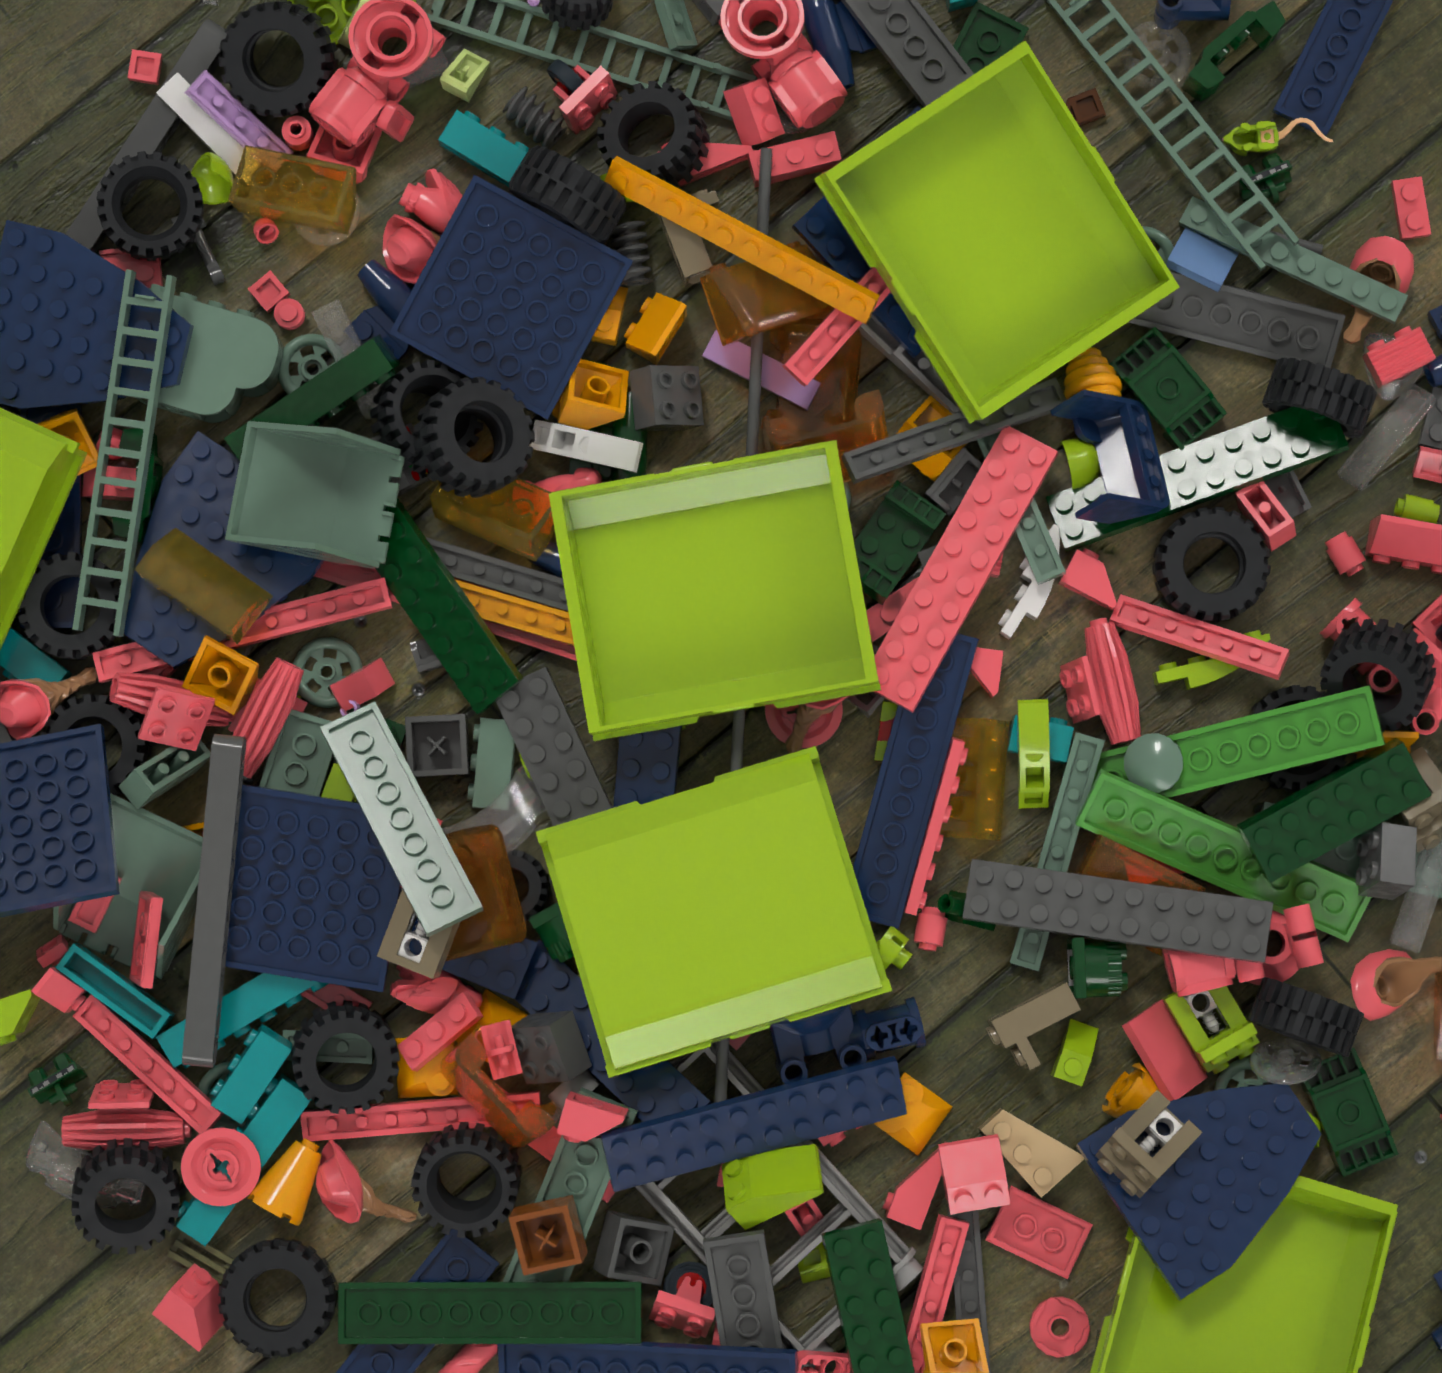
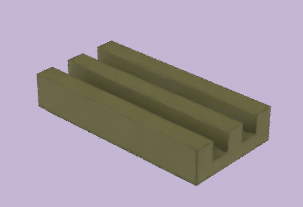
M182 1230L167 1254L170 1258L190 1268L194 1262L177 1253L178 1249L183 1250L218 1271V1276L211 1272L209 1274L218 1281L219 1285L223 1281L222 1277L226 1269L230 1267L235 1259L209 1243L205 1247ZM184 1239L190 1240L225 1261L224 1267L184 1244Z

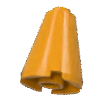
M1140 1063L1132 1065L1135 1070L1130 1074L1124 1071L1107 1092L1105 1099L1109 1102L1107 1106L1102 1104V1109L1108 1115L1117 1119L1128 1111L1139 1109L1156 1090L1160 1092L1148 1070Z
M306 1138L302 1142L295 1140L257 1182L247 1198L253 1200L252 1202L280 1218L285 1216L290 1219L289 1223L299 1226L303 1220L322 1154L317 1152L320 1146Z

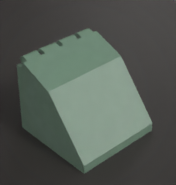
M248 421L225 540L329 562L373 569L379 568V563L385 564L389 546L388 542L379 541L380 536L390 537L394 513L387 512L385 509L386 507L396 508L400 487L399 483L391 482V477H402L405 457L399 456L401 449L339 428Z
M110 793L118 877L122 878L119 885L120 894L114 895L97 933H93L68 921L76 903L53 907V929L76 942H79L83 932L87 933L88 936L83 945L103 955L107 953L110 945H112L114 948L110 958L131 967L139 893L141 891L153 892L163 898L154 979H162L171 965L196 909L203 837L143 808L137 810L132 803Z

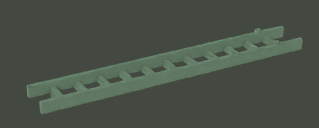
M434 0L431 8L433 13L432 15L427 14L431 25L549 63L559 59L571 69L579 65L589 75L598 69L580 63L589 33L609 39L600 65L606 71L608 70L617 42L638 48L628 78L609 72L613 83L630 89H634L633 85L641 83L645 89L648 88V84L636 81L645 51L666 57L658 80L661 88L663 82L666 83L673 60L694 66L685 92L686 97L690 99L697 110L733 121L730 110L720 108L724 96L723 91L726 90L729 78L744 83L756 80V76L722 66L720 63H713L675 50L670 51L669 48L601 26L594 27L590 25V29L585 31L582 28H577L582 31L572 60L552 54L560 30L558 21L553 22L544 51L524 45L533 15L548 19L549 14H544L541 7L530 6L529 3L519 0H488L498 3L488 33L468 27L477 0L467 1L460 24L440 18L446 0ZM505 6L526 12L516 42L496 36ZM701 69L722 75L712 105L705 101L692 99Z
M1046 0L1260 272L1266 268V265L1252 249L1251 245L1277 225L1293 246L1299 243L1298 237L1109 0H1099L1108 14L1084 33L1080 32L1070 18L1093 0H1072L1069 2L1070 7L1065 11L1056 0ZM1115 21L1126 34V37L1099 56L1088 40ZM1133 43L1145 59L1118 79L1106 63ZM1151 66L1162 82L1138 101H1135L1124 85ZM1169 88L1181 104L1157 123L1153 124L1142 108ZM1187 111L1198 127L1171 146L1160 131ZM1204 133L1217 150L1190 170L1177 153ZM1223 157L1235 173L1208 193L1196 176ZM1239 180H1242L1254 196L1226 216L1214 199ZM1260 203L1272 219L1245 239L1233 225V222Z
M128 269L125 272L72 630L83 631L87 605L117 609L113 636L123 637L128 602L131 598L130 588L177 277L166 276L163 301H158L153 296L135 294V297H133L136 272ZM131 305L162 309L159 330L153 331L128 327ZM127 335L157 339L154 361L124 357ZM122 365L153 369L150 390L143 391L119 387ZM118 395L148 399L145 421L115 417ZM113 425L144 429L141 450L133 451L110 447ZM109 455L139 459L136 481L106 477ZM105 484L135 489L131 512L101 507ZM100 515L130 519L127 542L98 538L97 532ZM95 545L126 549L123 571L92 567ZM91 575L121 579L118 602L88 597Z

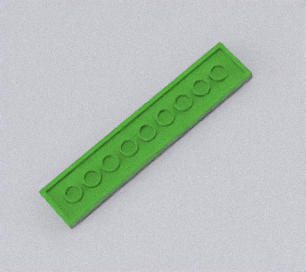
M1371 686L1167 736L1180 746L1183 756V770L1179 780L1172 788L1157 794L1171 798L1386 745ZM1128 746L1101 752L1092 786L1100 769L1129 781L1124 770V756Z
M1100 769L1075 820V824L1081 828L1239 896L1273 902V910L1283 915V909L1309 903L1315 928L1346 942H1349L1372 898L1358 895L1359 886L1356 885L1354 878L1313 860L1270 883L1264 878L1238 828Z

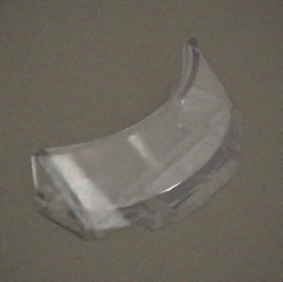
M520 766L506 789L489 806L465 821L442 828L461 866L471 864L476 869L504 857L505 854L517 848L537 827L534 820L538 814L545 812L546 808L534 782L527 776L523 766Z
M41 1120L30 1142L25 1165L31 1172L43 1175L46 1178L45 1185L72 1200V1188L77 1167L81 1168V1160L86 1154L92 1158L93 1153L83 1149L64 1147L62 1137L46 1121ZM119 1178L103 1186L96 1196V1201L100 1208H116L118 1203H129L134 1206L141 1202L147 1185L136 1179Z

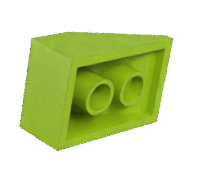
M815 1144L778 1148L735 1159L721 1165L726 1211L745 1230L824 1193L819 1152Z

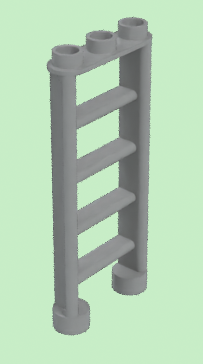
M717 1042L712 1043L709 1048L674 1058L670 1063L681 1073L705 1052L716 1064ZM729 1051L728 1079L742 1093L741 1096L765 1090ZM587 1069L571 1081L562 1082L547 1097L562 1112L570 1091L579 1093L582 1087L593 1091L601 1083ZM808 1140L789 1146L811 1145L814 1143L811 1140ZM818 1149L822 1182L840 1202L770 1266L773 1286L823 1241L821 1233L835 1230L852 1214L859 1223L877 1218L882 1220L897 1292H899L923 1269L921 1264L913 1257L916 1250L913 1247H907ZM676 1176L635 1186L669 1225L675 1227L674 1231L707 1266L703 1239L720 1236L736 1221L726 1211V1208L700 1231L663 1190ZM837 1305L799 1339L779 1318L783 1349H797V1352L800 1350L834 1352V1349L825 1339L841 1325ZM808 1362L805 1365H802V1369L803 1367H812L815 1369V1365L811 1364L810 1362Z

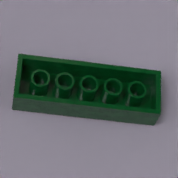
M379 334L250 421L319 426L323 423L320 417L326 414L329 419L347 407L345 400L348 398L355 402L370 392L372 389L369 384L375 381L377 385H380L395 375L396 371L394 368L400 363ZM247 423L224 438L239 461Z
M1395 738L1387 742L1386 745L1376 748L1236 826L1264 878L1272 883L1431 796V793L1404 742Z

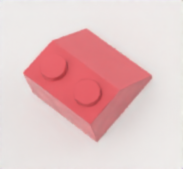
M998 1134L938 1144L945 1196L950 1215L1010 1205L1007 1177Z
M194 1263L167 1292L152 1312V1315L200 1352L223 1326L225 1321L223 1314L219 1313L218 1307L221 1303V1297L218 1296L219 1283L208 1271Z

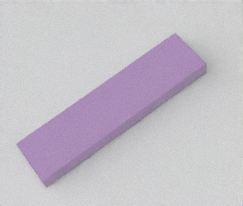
M207 70L202 71L184 92L271 174L276 173L293 153L250 110L242 106V103L237 98L234 99L230 92Z
M715 330L702 357L749 381L751 347ZM763 354L761 387L808 411L821 383L812 379L804 387L782 367L784 364Z

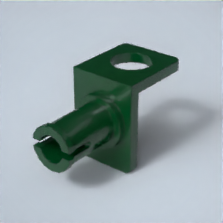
M951 890L949 895L944 894L939 898L938 909L940 912L946 913L945 917L949 921L989 931L995 930L996 924L964 920L962 918L966 893Z

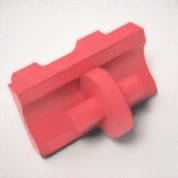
M510 1019L480 1027L493 1080L523 1073Z

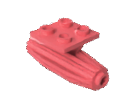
M1107 618L1089 621L1090 627L1085 628L1086 656L1060 666V682L1066 690L1068 699L1066 702L1067 712L1072 717L1073 724L1099 715L1112 745L1134 741L1141 736L1138 696L1127 652L1114 622L1108 623Z
M281 658L275 659L262 679L258 678L246 705L237 712L235 720L231 722L228 728L229 731L233 732V736L246 737L243 774L246 778H252L273 749L291 710L304 713L308 702L296 697L304 670Z
M117 672L110 686L109 699L111 702L145 715L138 733V739L196 751L206 726L226 727L229 722L235 720L237 713L232 715L214 705L215 698L197 695L181 687L184 682L182 680L155 674Z
M141 1079L132 1080L130 1083H118L117 1080H103L100 1084L95 1085L88 1102V1109L97 1110L63 1116L61 1137L64 1147L91 1151L98 1145H101L103 1150H106L107 1142L116 1139L117 1146L124 1145V1138L132 1139V1145L139 1146L140 1140L149 1142L148 1150H153L155 1146L161 1149L185 1144L186 1138H191L192 1127L176 1112L149 1109L155 1092Z

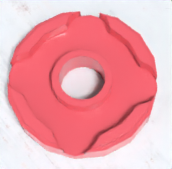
M1063 1296L1050 1297L1040 1302L1032 1312L1029 1322L1030 1336L1035 1345L1045 1354L1056 1358L1070 1356L1080 1351L1087 1342L1090 1332L1089 1320L1083 1307L1073 1299ZM1059 1318L1066 1320L1068 1329L1065 1334L1055 1335L1052 1332L1051 1325L1054 1320Z

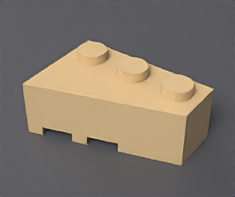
M999 1108L978 1127L985 1136L998 1134L1004 1158L1041 1198L1084 1160L1082 1154L1002 1108Z

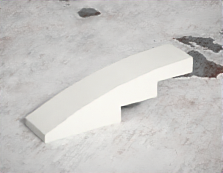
M177 72L156 92L157 95L214 154L221 157L229 165L231 171L244 183L262 164L184 93L190 84Z

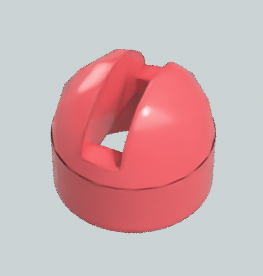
M266 217L257 220L253 226L254 235L262 244L272 243L279 235L275 222Z

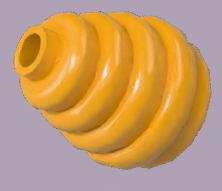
M1090 347L1068 362L1064 379V395L1066 399H1069L1083 389L1122 397V382L1119 376L1116 375L1114 367L1109 365L1107 358L1102 356L1099 349Z

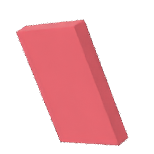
M141 891L139 893L129 979L141 988L152 989L163 898L149 891Z
M1162 999L1122 1025L1161 1094L1169 1101L1181 1098L1208 1078Z
M1010 1185L1008 1189L1010 1205L1000 1206L985 1240L1068 1279L1093 1224Z

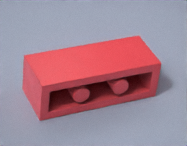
M835 131L767 147L772 149L771 184L829 170L842 161ZM761 149L748 152L747 160L755 188L759 187Z

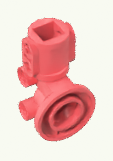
M370 0L360 7L349 27L348 38L353 57L350 59L347 69L339 68L314 98L309 107V112L313 119L329 134L347 146H352L353 144L358 147L366 140L377 126L378 117L388 100L398 103L407 93L410 83L403 79V77L417 71L426 62L428 57L431 59L436 56L445 43L446 37L432 27L425 11L412 0ZM399 37L407 43L406 49L400 54L388 56L382 53V46L389 38Z
M724 0L721 18L718 20V23L723 30L726 40L740 54L760 59L751 65L757 79L766 78L771 94L798 129L802 126L805 129L818 126L840 109L845 97L848 95L847 91L822 55L817 50L813 51L810 43L802 34L805 15L801 0ZM764 21L773 22L777 26V30L767 36H757L752 33L753 28Z
M1355 597L1319 634L1325 639L1330 637L1335 642L1342 632L1341 629L1344 627L1343 619L1348 621L1356 618L1355 622H1358L1361 627L1364 619L1371 618L1360 608L1362 603ZM1414 628L1413 631L1418 634L1416 642L1419 644L1425 641L1429 647L1425 655L1433 654L1435 662L1432 668H1436V676L1419 715L1425 712L1428 713L1431 717V724L1426 729H1420L1417 726V718L1414 717L1409 726L1413 731L1419 732V734L1429 735L1437 730L1439 723L1442 721V651L1422 632ZM1358 663L1359 666L1356 668L1362 676L1367 672L1366 683L1368 686H1371L1373 691L1387 692L1399 681L1389 669L1376 663ZM1379 670L1385 671L1388 675V682L1383 687H1377L1373 682V676Z
M1310 904L1283 909L1284 915L1274 910L1272 911L1270 930H1274L1280 935L1282 948L1275 957L1266 955L1265 964L1162 949L1166 972L1173 991L1177 993L1178 997L1232 985L1236 975L1238 976L1239 983L1248 982L1260 985L1264 977L1284 982L1292 977L1300 968L1324 963Z

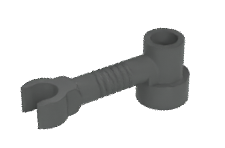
M178 216L171 219L173 225ZM202 216V225L196 232L194 242L198 251H200L199 253L215 286L224 282L225 277L202 231V228L206 227Z

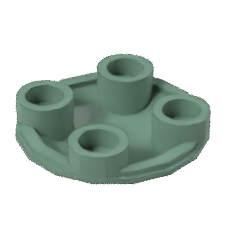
M1159 733L1145 734L1136 738L1128 746L1124 756V770L1128 780L1155 793L1172 788L1179 780L1183 770V756L1180 746L1171 738Z

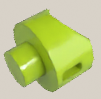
M892 926L876 943L884 969L886 970L892 963L901 970L913 954L904 948L909 938Z

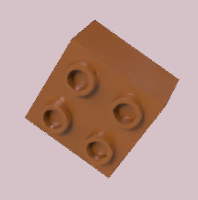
M573 1195L514 1207L508 1218L523 1276L583 1263L588 1251Z

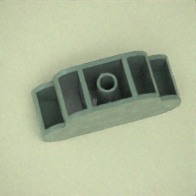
M151 284L150 289L163 300L165 287ZM180 292L179 296L174 295L172 308L191 323L194 328L180 385L160 388L157 408L208 423L226 421L239 410L244 396L260 397L269 393L277 385L284 346L273 329L264 321L254 317V313L244 309H237L235 313L226 309V305L209 300L208 304H204L197 300L198 297ZM136 398L147 405L148 399Z

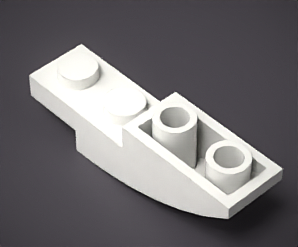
M535 419L533 427L535 441L529 444L534 450L637 472L643 443Z
M1053 524L1048 531L1059 555V527ZM1026 557L1019 567L1024 570L1020 577L1030 584L1028 586L1022 584L1014 597L1018 601L1013 611L1007 609L998 622L1002 626L999 634L1007 639L1011 638L1025 615L1034 621L1037 619L1054 582V579L1038 585Z

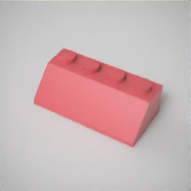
M1380 514L1370 521L1365 556L1373 557L1372 562L1380 564H1390V560L1402 562L1401 567L1419 570L1420 566L1431 567L1432 573L1442 575V525Z

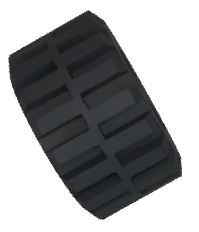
M540 0V4H542L544 14H549L548 19L551 22L558 21L559 27L565 28V26H569L572 31H577V28H582L585 31L590 29V25L597 27L600 25L601 20L605 21L608 18L609 12L612 10L613 0Z
M505 849L486 857L480 867L477 868L472 885L483 906L482 912L489 919L501 924L517 925L529 921L530 917L543 909L548 898L549 882L546 871L533 856L520 850ZM504 870H518L527 878L529 884L528 894L518 904H503L494 894V880Z

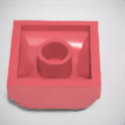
M319 126L307 153L306 163L316 173L349 184L361 183L367 177L368 167L381 137L382 130L375 127L366 140L356 147L353 144L352 146H347Z

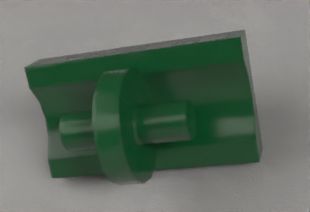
M1277 153L1268 155L1262 160L1264 170L1258 173L1255 172L1252 165L1242 166L1247 175L1273 205L1280 201L1278 193L1287 190L1285 184L1292 182L1290 174L1292 166L1289 160L1283 162ZM1239 180V196L1245 202L1254 195L1243 181Z
M64 1052L54 1058L53 1063L57 1072L48 1076L46 1070L42 1067L28 1073L31 1087L27 1090L32 1098L35 1097L40 1104L49 1100L52 1106L59 1101H62L66 1107L73 1104L70 1095L78 1091L76 1083L88 1077L84 1068Z

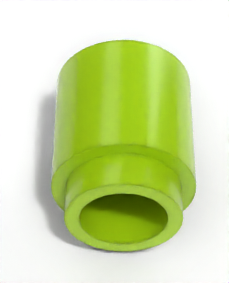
M1404 494L1403 499L1398 498L1394 507L1395 516L1434 524L1437 523L1440 513V505L1434 504V500Z

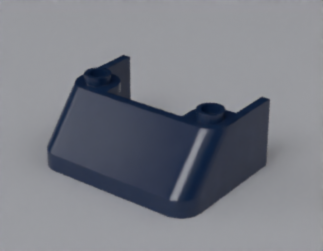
M1083 389L1050 410L1052 416L1072 419L1077 437L1086 443L1094 444L1098 455L1106 494L1098 496L1094 502L1075 513L1076 519L1112 524L1157 513L1169 505V494L1147 409L1141 402Z

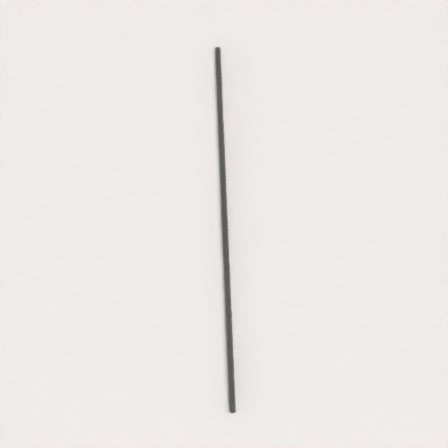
M761 148L757 230L768 236L772 149ZM755 266L746 456L758 454L767 272ZM745 709L733 711L730 772L743 768ZM729 1038L717 1041L714 1103L727 1100Z

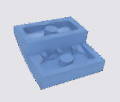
M1186 227L1172 250L1166 266L1219 292L1239 253Z

